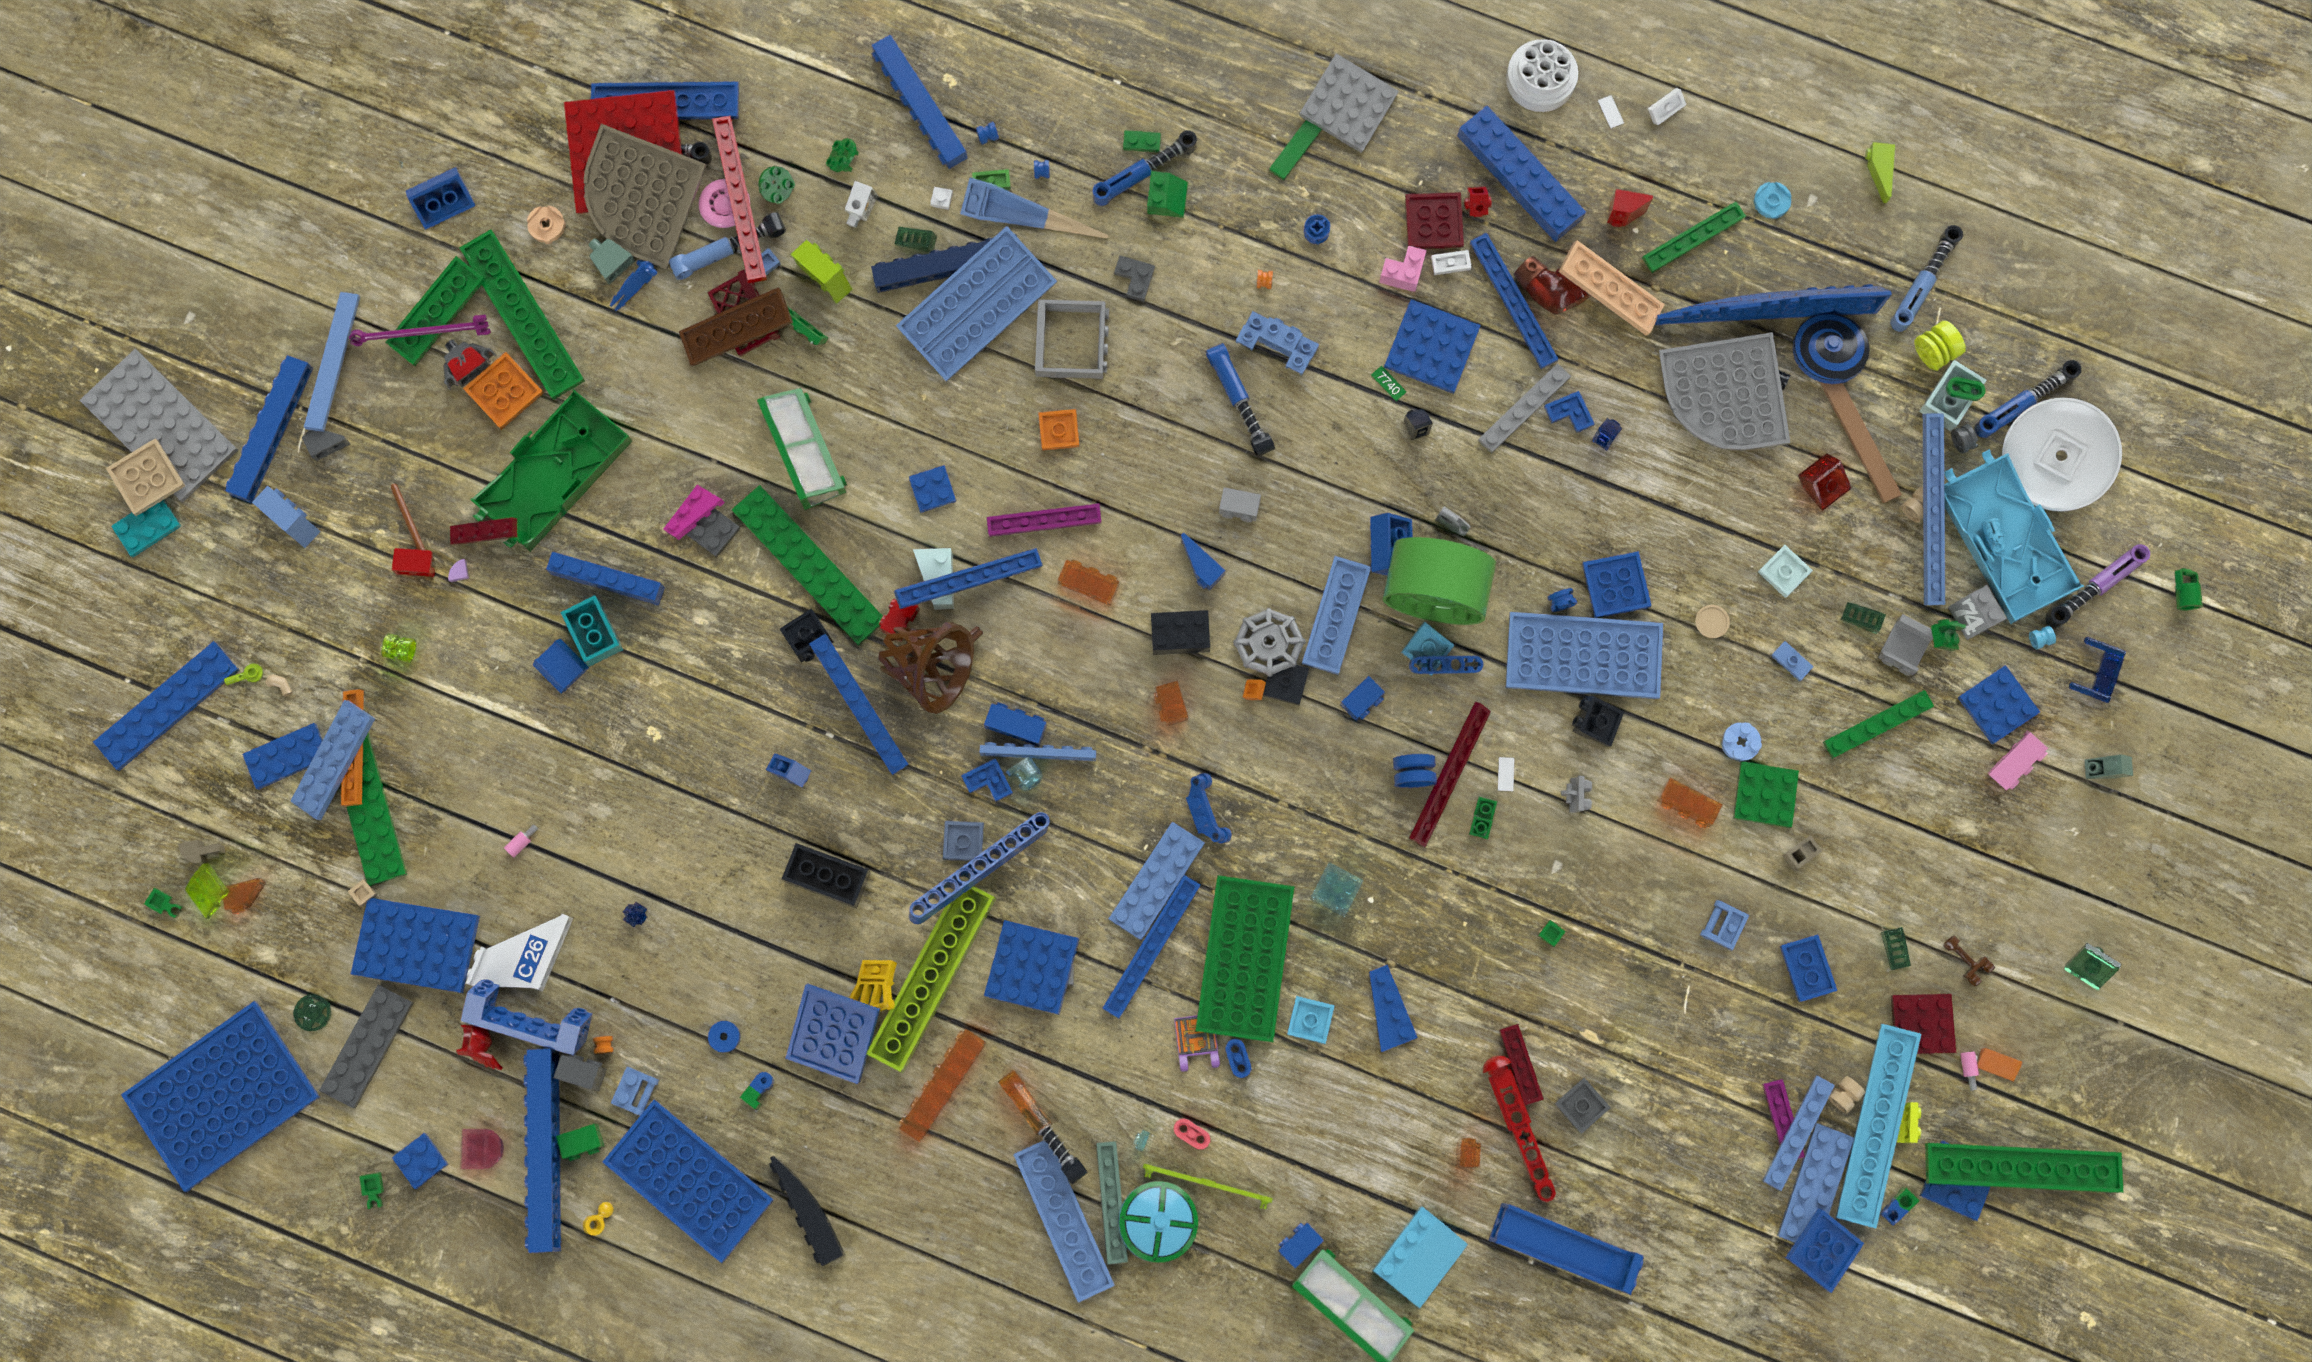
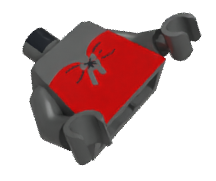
M455 340L448 341L445 347L449 353L444 356L446 362L443 365L445 385L449 391L451 386L455 384L456 386H465L490 366L489 363L491 361L489 358L491 356L496 357V354L490 348L475 343L468 344L464 341L458 345Z

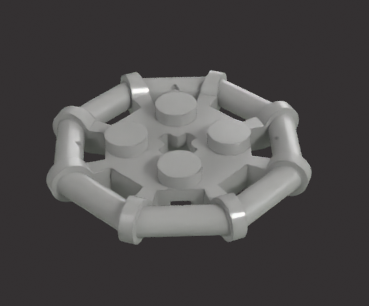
M1267 608L1263 612L1242 619L1243 623L1236 640L1233 641V645L1236 646L1244 663L1243 666L1267 674L1268 677H1272L1273 674L1287 668L1295 667L1301 649L1306 643L1295 622L1296 618ZM1265 618H1266V620H1267V622L1262 623V624L1257 625V626L1254 624V623H1256V622H1258V621H1261V620H1263V619H1265ZM1273 618L1284 623L1278 626L1271 622ZM1289 627L1294 636L1292 638H1289L1286 629ZM1248 628L1253 630L1252 635L1249 639H1246L1245 635ZM1266 638L1274 639L1273 645H1266ZM1289 644L1295 645L1291 656L1286 653ZM1250 645L1253 654L1248 656L1244 646ZM1281 657L1284 658V662L1272 666V661ZM1256 658H1259L1261 661H1267V666L1254 661Z

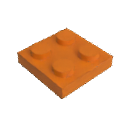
M1076 409L1038 413L1042 451L1080 447Z

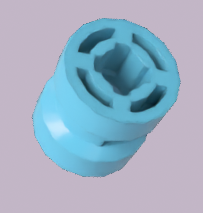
M2045 626L2040 631L2034 630L2029 632L2030 642L2036 650L2043 648L2046 644L2052 645L2056 643L2055 633L2050 626Z

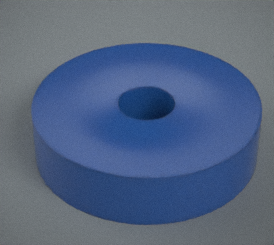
M719 1021L709 1030V1044L718 1052H731L740 1042L741 1036L738 1027L729 1021ZM723 1033H726L728 1036L726 1040L721 1039Z

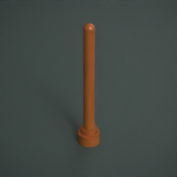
M392 484V493L418 550H427L423 545L398 485Z

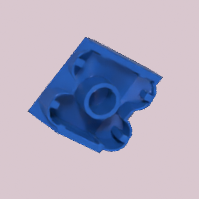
M562 639L555 640L533 663V666L561 694L589 669Z

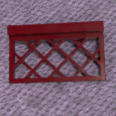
M744 269L737 272L738 275L707 292L718 314L724 311L725 306L732 308L739 305L741 297L750 300L760 296L755 284H748ZM739 281L741 285L739 293L732 292V285ZM720 291L725 292L723 302L716 301L714 295ZM729 294L737 296L734 306L726 304ZM778 330L760 340L755 339L749 342L748 346L742 350L740 347L735 348L738 356L741 357L772 339L774 341L779 339L781 336Z

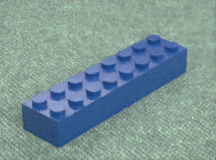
M1485 106L1459 128L1457 137L1554 242H1557L1583 220L1586 211L1488 106Z

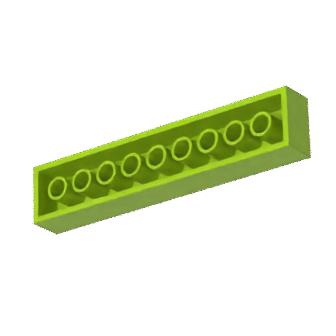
M973 886L945 906L894 1001L895 1007L889 1010L866 1053L867 1055L904 1073L996 901L994 896Z

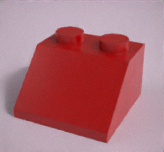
M1616 189L1610 202L1607 223L1614 227L1627 226L1647 212L1653 195Z

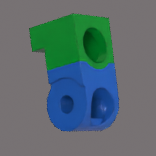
M767 1072L759 1073L739 1098L755 1110H758L762 1105L758 1100L766 1090L771 1089L774 1085L773 1076Z
M1902 1187L1891 1202L1882 1209L1880 1214L1891 1225H1895L1920 1200L1906 1187Z

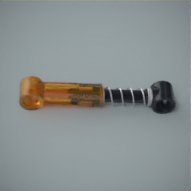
M1012 1070L1000 1079L998 1083L1016 1105L1036 1135H1042L1043 1141H1046L1048 1148L1054 1152L1053 1155L1058 1157L1059 1163L1062 1166L1061 1170L1070 1183L1073 1185L1085 1176L1088 1171L1080 1160L1068 1152L1069 1149L1067 1150L1064 1147V1142L1059 1140L1058 1135L1052 1130L1053 1127L1051 1128V1120L1025 1087L1017 1073Z

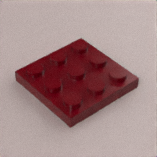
M1461 192L1405 194L1407 246L1419 249L1464 247Z
M1952 994L1891 995L1893 1027L1921 1034L1917 1054L1957 1053Z

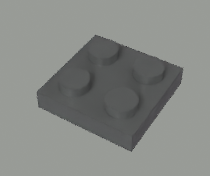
M714 508L711 510L712 514L707 518L705 516L697 522L696 527L687 533V536L717 558L740 530V527Z
M1585 1077L1554 1103L1580 1134L1611 1108Z

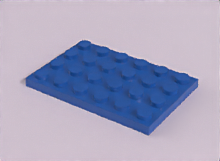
M371 898L366 903L351 975L463 993L480 916Z

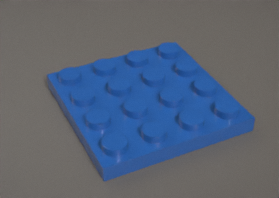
M1411 299L1384 368L1454 394L1481 325Z
M1004 920L984 996L1060 1015L1079 938Z
M806 984L785 1059L859 1084L868 1056L866 1053L871 1045L880 1009Z

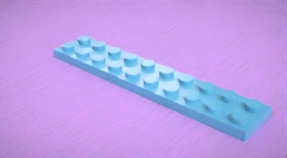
M1880 1024L1866 1084V1093L1863 1097L1835 1218L1877 1228L1921 1038L1920 1033Z

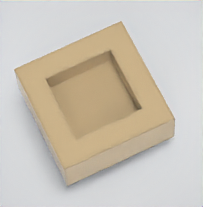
M364 879L348 891L360 907H363L369 899L377 895Z

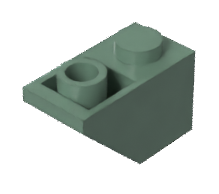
M2120 754L2084 760L2086 779H2114L2133 776L2132 757Z

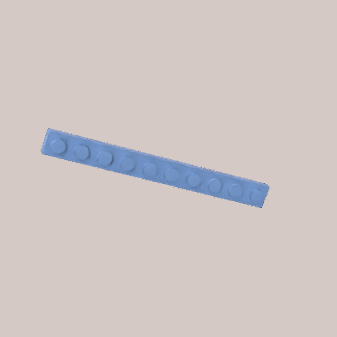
M1944 413L1923 414L1924 605H1945Z

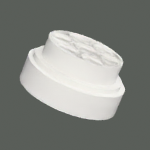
M1544 39L1530 41L1518 48L1510 60L1506 74L1507 88L1513 99L1524 108L1537 112L1552 111L1564 105L1573 94L1578 79V67L1571 52L1563 45ZM1526 56H1532L1534 59H1527ZM1557 61H1563L1565 64L1561 65ZM1540 67H1546L1548 70L1544 71ZM1523 73H1529L1531 76L1527 77ZM1555 78H1561L1563 81L1558 82ZM1538 84H1544L1546 87L1541 88Z

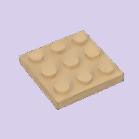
M156 438L106 468L135 516L186 486Z

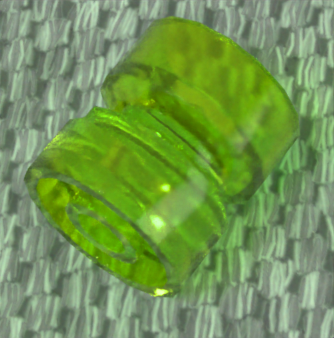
M387 633L381 647L382 657L389 659L397 657L398 661L410 663L416 652V640L409 637L401 639L399 635Z

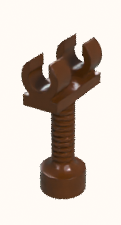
M1955 935L1951 936L1943 946L1948 951L1953 950L1966 962L1970 969L1963 976L1973 986H1978L1982 980L1975 972L1982 967L1987 973H1991L1995 966L1986 957H1981L1977 962L1973 961L1959 946L1960 940Z

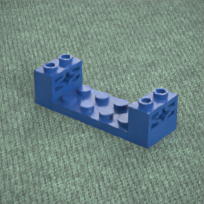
M480 980L467 992L461 1017L462 1022L570 1055H574L587 1040L593 1014L583 1008H574L561 1021V1025L550 1024L541 1018L527 1017L524 1013H514L501 1006L495 1007L500 985L494 984L491 980Z

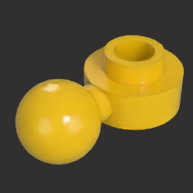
M609 1202L601 1203L598 1207L597 1215H589L585 1218L583 1222L584 1231L589 1235H599L604 1230L605 1223L603 1219L610 1217L614 1212L613 1205ZM593 1221L595 1226L591 1229L590 1223Z

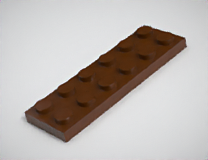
M778 287L680 330L679 334L689 363L694 367L792 324L793 321L782 290Z

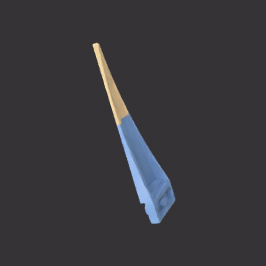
M969 178L960 213L962 215L979 220L1102 238L1109 237L1107 234L992 183Z

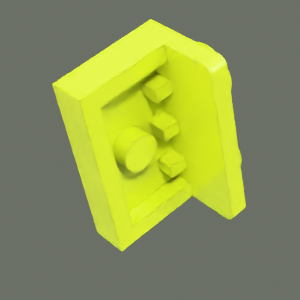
M1918 1102L1905 1103L1896 1143H1918V1139L1921 1137V1129L1918 1127V1119L1921 1118V1108Z

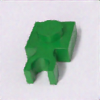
M156 887L153 888L144 902L145 906L159 914H163L164 910H166L173 918H176L177 915L172 912V909L174 907L180 910L183 908L179 904L170 903L173 897Z
M381 1172L359 1176L362 1196L368 1195L367 1209L373 1207V1200L377 1202L378 1208L382 1207V1199L379 1197V1193L384 1192Z

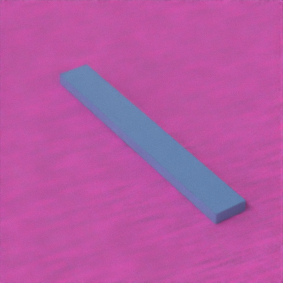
M340 292L304 428L307 430L325 431L360 300L359 294Z

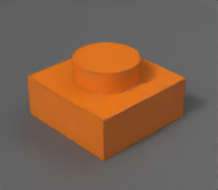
M1247 679L1242 698L1262 701L1266 682L1263 680Z

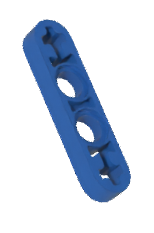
M1419 656L1410 660L1409 669L1414 674L1477 673L1482 670L1484 664L1479 656ZM1428 659L1427 667H1420L1419 671L1417 667H1414V663H1417L1418 660L1419 663H1427ZM1436 659L1442 664L1441 669L1438 671L1432 667V663ZM1454 659L1460 662L1458 670H1454L1451 667V662ZM1473 659L1478 663V666L1475 668L1472 666L1465 667V663H1471Z

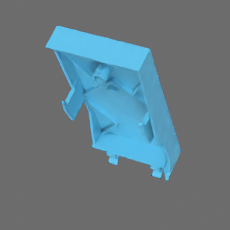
M1989 449L1982 453L1985 464L1959 477L1954 475L1952 468L1944 472L1948 481L1944 484V504L1946 511L2010 624L2080 590L2084 585H2081L2051 533L2055 529L2041 504L2034 507L2009 457V453L1994 459ZM1992 518L1999 519L2000 528L2004 536L2005 551L1998 554L1992 553L1986 542L1981 525L1983 521Z

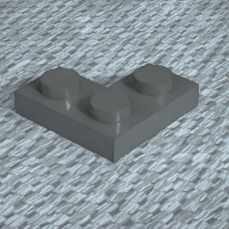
M1119 256L1114 275L1131 279L1126 294L1127 297L1145 301L1155 265Z

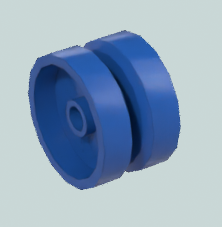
M1410 754L1394 757L1393 769L1399 772L1394 775V786L1400 788H1419L1437 784L1436 773L1431 771L1436 766L1435 756L1431 754Z

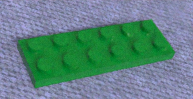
M455 256L396 330L450 325L486 279ZM442 333L389 338L385 343L412 365L416 366Z

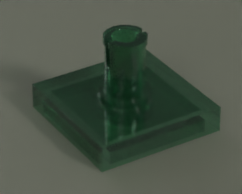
M2086 943L2065 964L2064 970L2099 990L2120 969L2121 963L2106 955L2102 948L2093 947Z

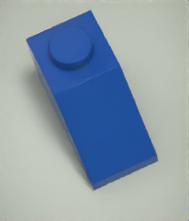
M774 753L766 768V771L799 787H803L811 772L810 769L795 760Z

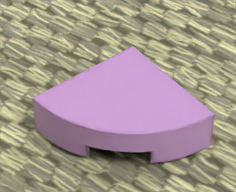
M465 559L459 560L450 569L448 576L450 582L469 578Z

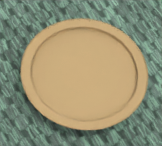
M1704 606L1696 615L1697 629L1708 638L1721 637L1729 629V616L1720 606Z

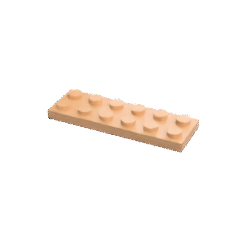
M1578 240L1572 244L1558 271L1645 335L1651 333L1656 323V317L1660 315L1665 305Z

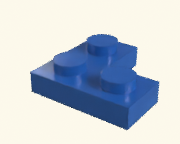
M1579 391L1544 405L1551 423L1569 417L1576 433L1593 427L1595 424Z
M996 758L961 775L970 794L987 785L996 802L1013 794Z

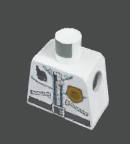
M857 181L854 182L845 207L849 214L846 222L847 225L857 228L860 219L864 221L868 219L878 197V194L872 187Z

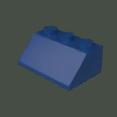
M456 167L405 191L425 230L476 206Z
M1384 513L1370 517L1371 568L1373 573L1388 575L1394 542L1402 538L1413 537L1412 519Z

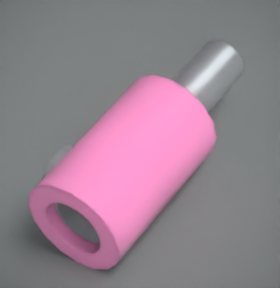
M533 824L525 833L520 831L504 849L512 857H515L531 842L529 837L538 828Z
M1960 1053L1963 1075L1968 1077L1970 1091L1977 1090L1975 1076H1979L1976 1053Z

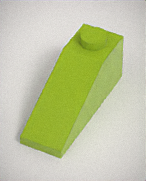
M1873 142L1870 148L1866 149L1865 159L1868 160L1867 167L1882 202L1887 203L1892 197L1895 144Z

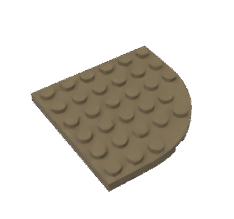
M601 124L584 174V197L590 217L599 232L606 239L612 240L628 251L633 257L649 261L668 270L669 260L674 255L707 165Z

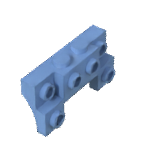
M1253 311L1235 342L1250 348L1252 351L1259 340L1260 343L1290 357L1285 368H1290L1300 373L1301 376L1319 348L1318 343L1304 337L1298 328L1294 326L1289 327L1278 318L1273 319L1269 317L1267 319Z

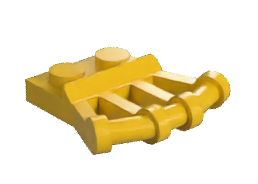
M862 960L856 986L849 998L858 1001L861 995L860 1002L869 1005L872 988L874 987L870 1005L879 1008L880 1012L886 1009H893L895 1004L892 999L891 986L895 984L893 977L897 963L893 960ZM883 990V1002L879 1004Z

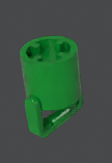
M2186 568L2175 570L2177 610L2189 611L2202 608V592L2198 573ZM2183 576L2191 577V583H2183Z

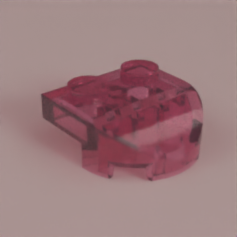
M462 1129L460 1169L491 1168L502 1158L504 1144L495 1131L490 1129Z

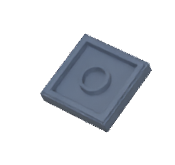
M945 821L943 860L971 861L981 854L983 850L984 822Z

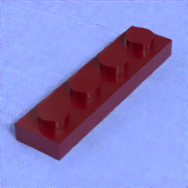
M513 517L450 526V545H463L517 537V518Z
M1519 1024L1500 1029L1499 1032L1507 1056L1512 1062L1510 1065L1524 1104L1529 1105L1544 1100Z

